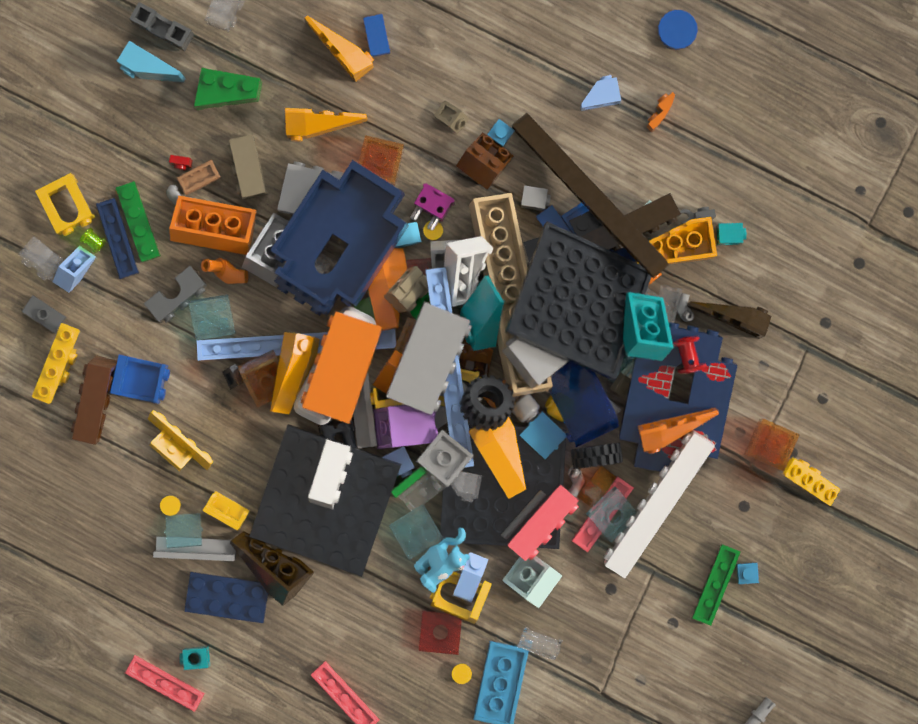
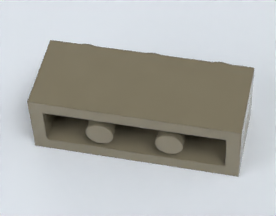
M247 135L230 139V145L227 146L229 157L234 159V165H231L234 177H238L239 184H236L238 196L242 195V198L246 200L267 195L254 136Z

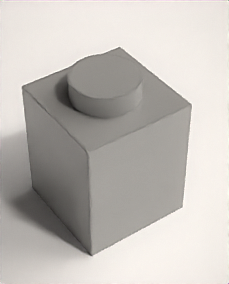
M524 185L521 208L544 211L545 206L549 207L551 195L547 194L548 189Z

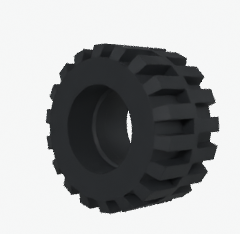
M482 375L481 379L479 377L475 378L466 388L460 401V411L465 413L463 418L469 420L468 424L470 426L473 424L476 426L475 429L480 430V428H483L484 431H488L491 428L492 431L496 430L497 427L500 428L511 414L514 408L515 397H512V389L509 390V385L502 383L503 380L501 378L497 380L493 375L490 378L487 375ZM485 397L492 400L496 409L484 407L478 398Z

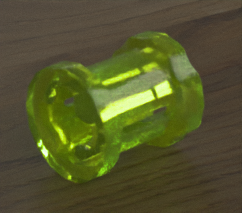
M90 227L83 233L79 241L85 242L93 249L92 252L97 253L104 246L106 239H101L93 232L94 229Z

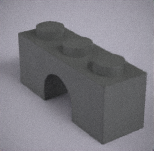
M138 2L130 17V21L134 25L184 52L194 36L191 29L176 21L172 22L166 19L154 9Z
M189 266L175 277L181 288L176 298L167 299L162 292L158 291L144 303L158 322H169L175 317L173 313L178 309H185L190 304L189 300L194 296L198 298L206 291L204 288L208 285L193 267Z

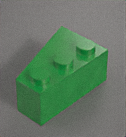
M201 68L194 107L196 110H203L206 108L259 102L262 81L256 77Z

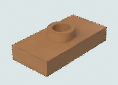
M211 159L176 178L184 194L187 196L220 179L221 176Z

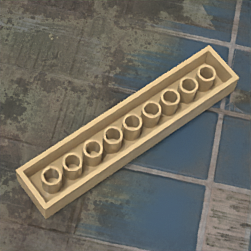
M512 193L475 198L469 204L475 237L482 236L493 247L491 254L488 253L484 262L486 266L482 270L483 276H489L504 300L497 343L505 381L509 385L508 389H512V397L548 391L553 387L551 376L537 387L531 389L502 351L507 347L506 342L514 337L505 331L528 270Z

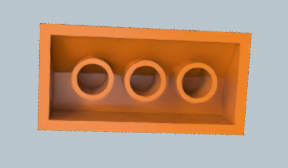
M178 195L169 228L170 241L247 255L253 239L257 210Z

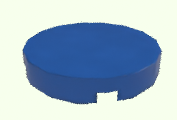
M672 10L666 13L658 26L661 42L674 50L690 46L698 32L694 17L683 10Z

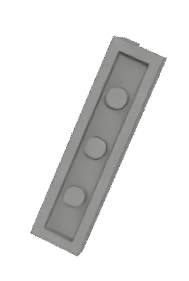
M368 372L353 413L358 448L377 446Z
M157 536L156 551H153V558L235 561L236 551L230 544L231 540Z

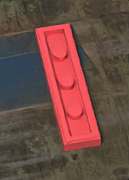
M617 476L571 541L588 553L634 487Z
M136 655L125 672L130 677L194 712L205 694Z
M326 661L311 674V677L355 724H376L380 720Z

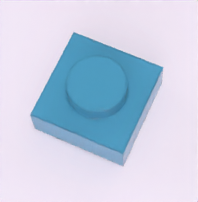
M498 119L487 136L504 147L515 130Z
M757 563L736 564L738 584L759 583Z

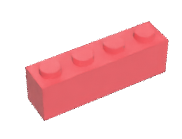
M559 485L507 545L523 560L526 561L528 558L532 560L538 554L537 548L540 544L545 545L552 538L550 533L554 529L559 530L565 523L563 518L568 513L572 515L579 507L577 505L579 500L562 485Z

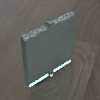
M200 513L166 516V530L164 533L166 534L167 549L202 546L203 528L201 527Z

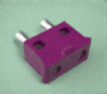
M424 183V188L414 203L416 208L410 218L416 221L420 213L424 211L433 216L427 228L434 230L439 220L443 222L450 208L455 205V201L452 197Z

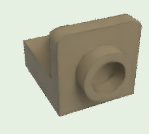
M444 100L433 115L456 134L465 127L469 119L460 109Z

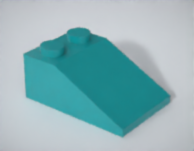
M484 276L460 311V317L470 320L469 325L472 326L468 337L465 336V339L473 351L496 347L504 300L489 276Z
M632 292L626 294L623 335L626 356L662 361L674 348L664 298Z

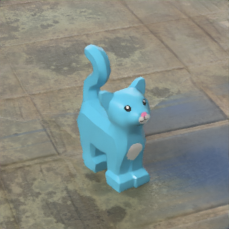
M458 528V536L456 538L447 537L440 543L430 547L414 565L416 571L422 575L420 578L422 584L432 593L436 591V586L449 578L454 571L464 570L466 561L470 558V555L461 553L457 546L465 540L466 533L464 528ZM448 545H453V546H455V547L451 550V553L448 555V552H447V547H448Z

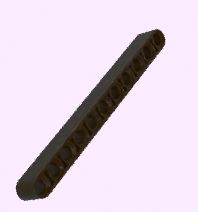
M525 113L511 125L516 134L652 278H655L669 266L668 261L528 113Z

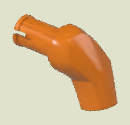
M218 258L215 261L204 259L201 263V269L204 272H214L219 279L227 284L248 283V271L236 269L226 259Z

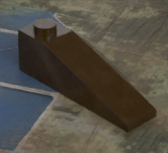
M701 302L688 303L689 308L758 339L766 336L772 317L767 314L768 311L758 306L755 309Z
M243 531L233 538L230 544L267 593L283 606L297 595L314 574V571L300 559L294 556L290 558L282 554V550L278 548L274 550L266 546L265 542L249 537L250 534Z

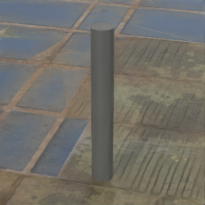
M540 490L504 530L501 536L507 540L546 494Z

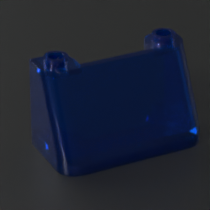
M568 361L551 375L553 387L548 392L551 394L566 424L568 431L565 434L569 443L574 442L575 446L578 447L619 427L616 412L595 372Z

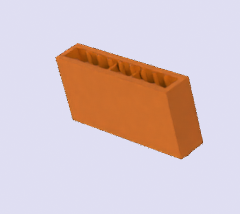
M335 312L334 316H330L327 324L330 327L328 335L324 334L321 341V346H323L322 352L316 355L314 365H317L315 372H311L307 381V384H310L308 392L304 391L300 403H303L302 408L350 424L382 332V327Z

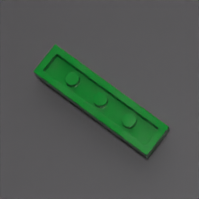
M133 181L116 187L141 262L161 257L136 182Z
M721 544L693 613V619L710 626L712 625L741 553L740 551Z

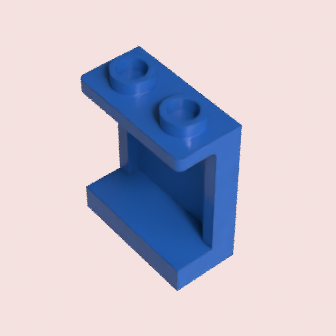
M119 355L110 394L160 404V401L164 400L166 389H163L164 383L168 381L170 376L168 365Z

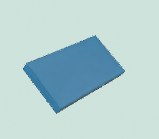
M490 641L473 720L491 724H514L529 649Z

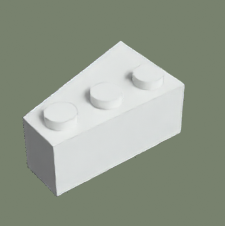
M482 236L446 243L444 267H446L452 307L467 302L479 283L477 278L480 271L485 269L486 264L484 262L488 253L491 254L493 247Z
M326 440L308 497L310 503L332 510L334 504L338 503L341 493L338 491L340 483L344 484L347 472H344L345 466L350 464L353 455L350 452V446Z

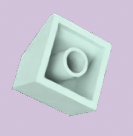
M537 556L532 560L528 558L526 561L519 557L502 581L539 608L562 575Z

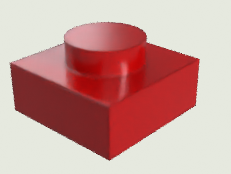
M170 155L169 163L174 165V169L186 170V167H192L193 160L189 157Z

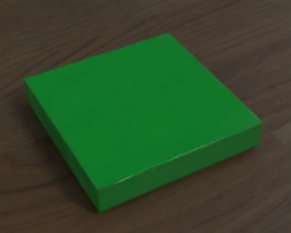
M421 466L395 487L391 493L395 498H398L428 471Z

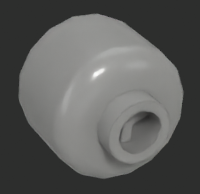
M530 394L515 396L512 413L520 422L529 423L540 414L538 412L540 405Z

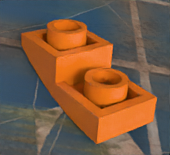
M673 92L670 95L665 93L658 99L659 104L656 109L660 114L655 112L648 119L649 123L646 126L651 133L659 126L670 110L675 98Z

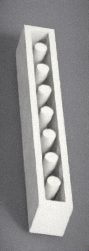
M694 430L684 436L681 441L683 443L682 447L673 452L670 457L671 463L668 467H663L659 474L661 478L657 484L654 482L648 490L650 494L646 500L642 499L637 506L638 512L635 516H630L626 522L627 528L623 533L620 532L614 541L616 542L613 549L609 548L603 557L605 559V566L623 578H626L715 447L713 442Z

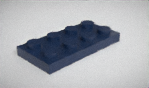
M190 572L184 612L264 623L268 593L258 581Z

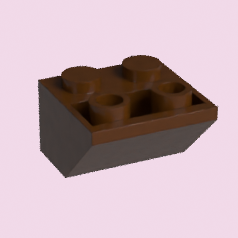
M482 133L464 152L456 167L488 190L514 155L496 143L491 137Z
M464 336L461 344H464V347L459 356L460 369L473 372L478 371L479 377H482V375H487L488 377L494 347L473 351Z

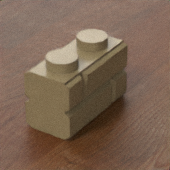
M416 266L408 268L384 297L398 312H410L417 305L415 301L428 293L427 277Z

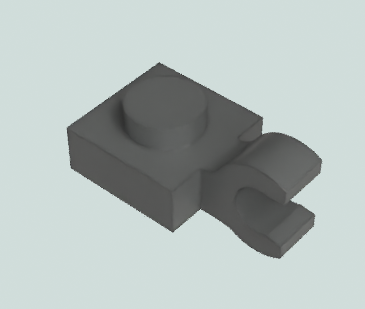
M709 207L698 208V212L695 213L688 209H682L680 213L687 214L688 219L681 221V224L691 219L705 217L714 219L716 217L715 209L709 210Z

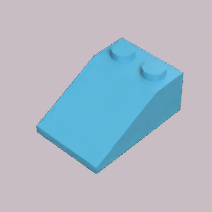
M131 41L128 42L117 60L121 65L120 69L123 73L131 78L136 76L140 79L184 82L186 80L180 71Z

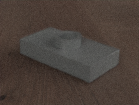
M32 295L22 310L24 314L55 334L60 324L67 318L34 295Z

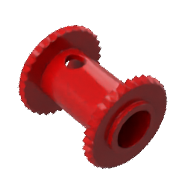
M688 336L673 342V347L678 346L684 367L678 370L680 374L693 373L706 367V363H699L694 342L699 340L698 336Z

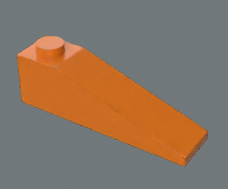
M403 248L393 249L368 288L376 325L382 327V331L398 328L400 312L387 301L384 295L407 271Z
M711 408L638 425L644 452L648 451L649 454L659 452L660 448L667 446L718 415V409Z

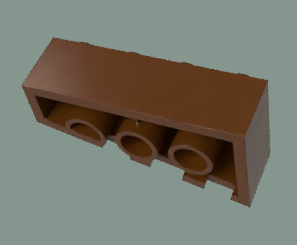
M97 355L88 364L84 365L82 375L85 376V379L79 388L81 398L75 407L77 418L71 426L72 439L94 445L100 441L106 419V414L103 411L107 410L111 397L108 395V391H111L114 378L112 375L116 368L117 360Z

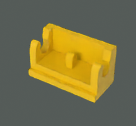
M217 491L211 495L203 509L207 514L236 530H240L250 512L247 508Z

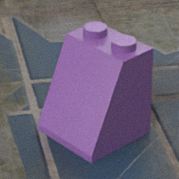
M408 405L373 409L377 449L429 444L438 436L434 420L436 417L435 411L430 415Z

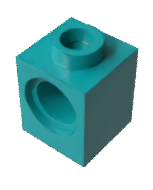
M719 223L716 226L717 245H741L743 240H746L747 232L746 228H743V223Z
M209 646L184 648L182 650L183 653H180V665H184V670L210 667ZM191 653H196L199 656L198 663L190 661Z

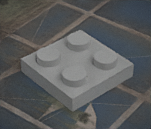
M442 430L419 457L417 462L449 487L474 455Z

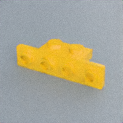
M64 323L60 324L32 394L33 398L51 404L58 386H63V383H67L70 376L68 372L70 365H74L77 359L76 349L73 347L79 335V329Z
M155 410L150 412L148 420L161 432L149 446L178 471L192 458L206 470L211 467L213 461L208 453L197 448L195 442L182 435L178 427L168 423L163 414Z
M793 457L790 458L783 475L831 506L840 488L823 478L819 470L813 467L809 468L810 464Z

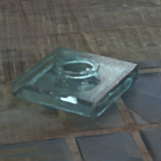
M614 486L586 515L606 539L612 542L620 532L627 528L626 522L631 515L635 516L637 511L618 488ZM613 510H619L621 512L620 517L618 516L613 521L614 523H611L609 520L610 513Z

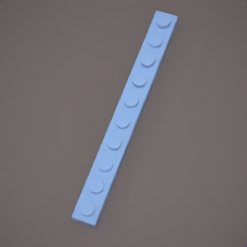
M446 267L426 270L430 304L452 313ZM456 355L454 359L456 367L452 375L448 374L446 381L449 383L445 393H443L449 436L472 454L468 419L465 420L463 418L465 413L460 411V401L464 391L459 356ZM473 458L465 467L474 466Z
M395 329L381 332L376 349L396 348ZM328 332L307 333L302 335L312 336L320 339L318 347L319 353L322 348L321 341L323 335H328ZM284 335L197 340L198 361L280 356Z

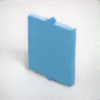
M543 412L533 422H529V426L520 434L544 459L555 449L557 450L558 445L568 436Z

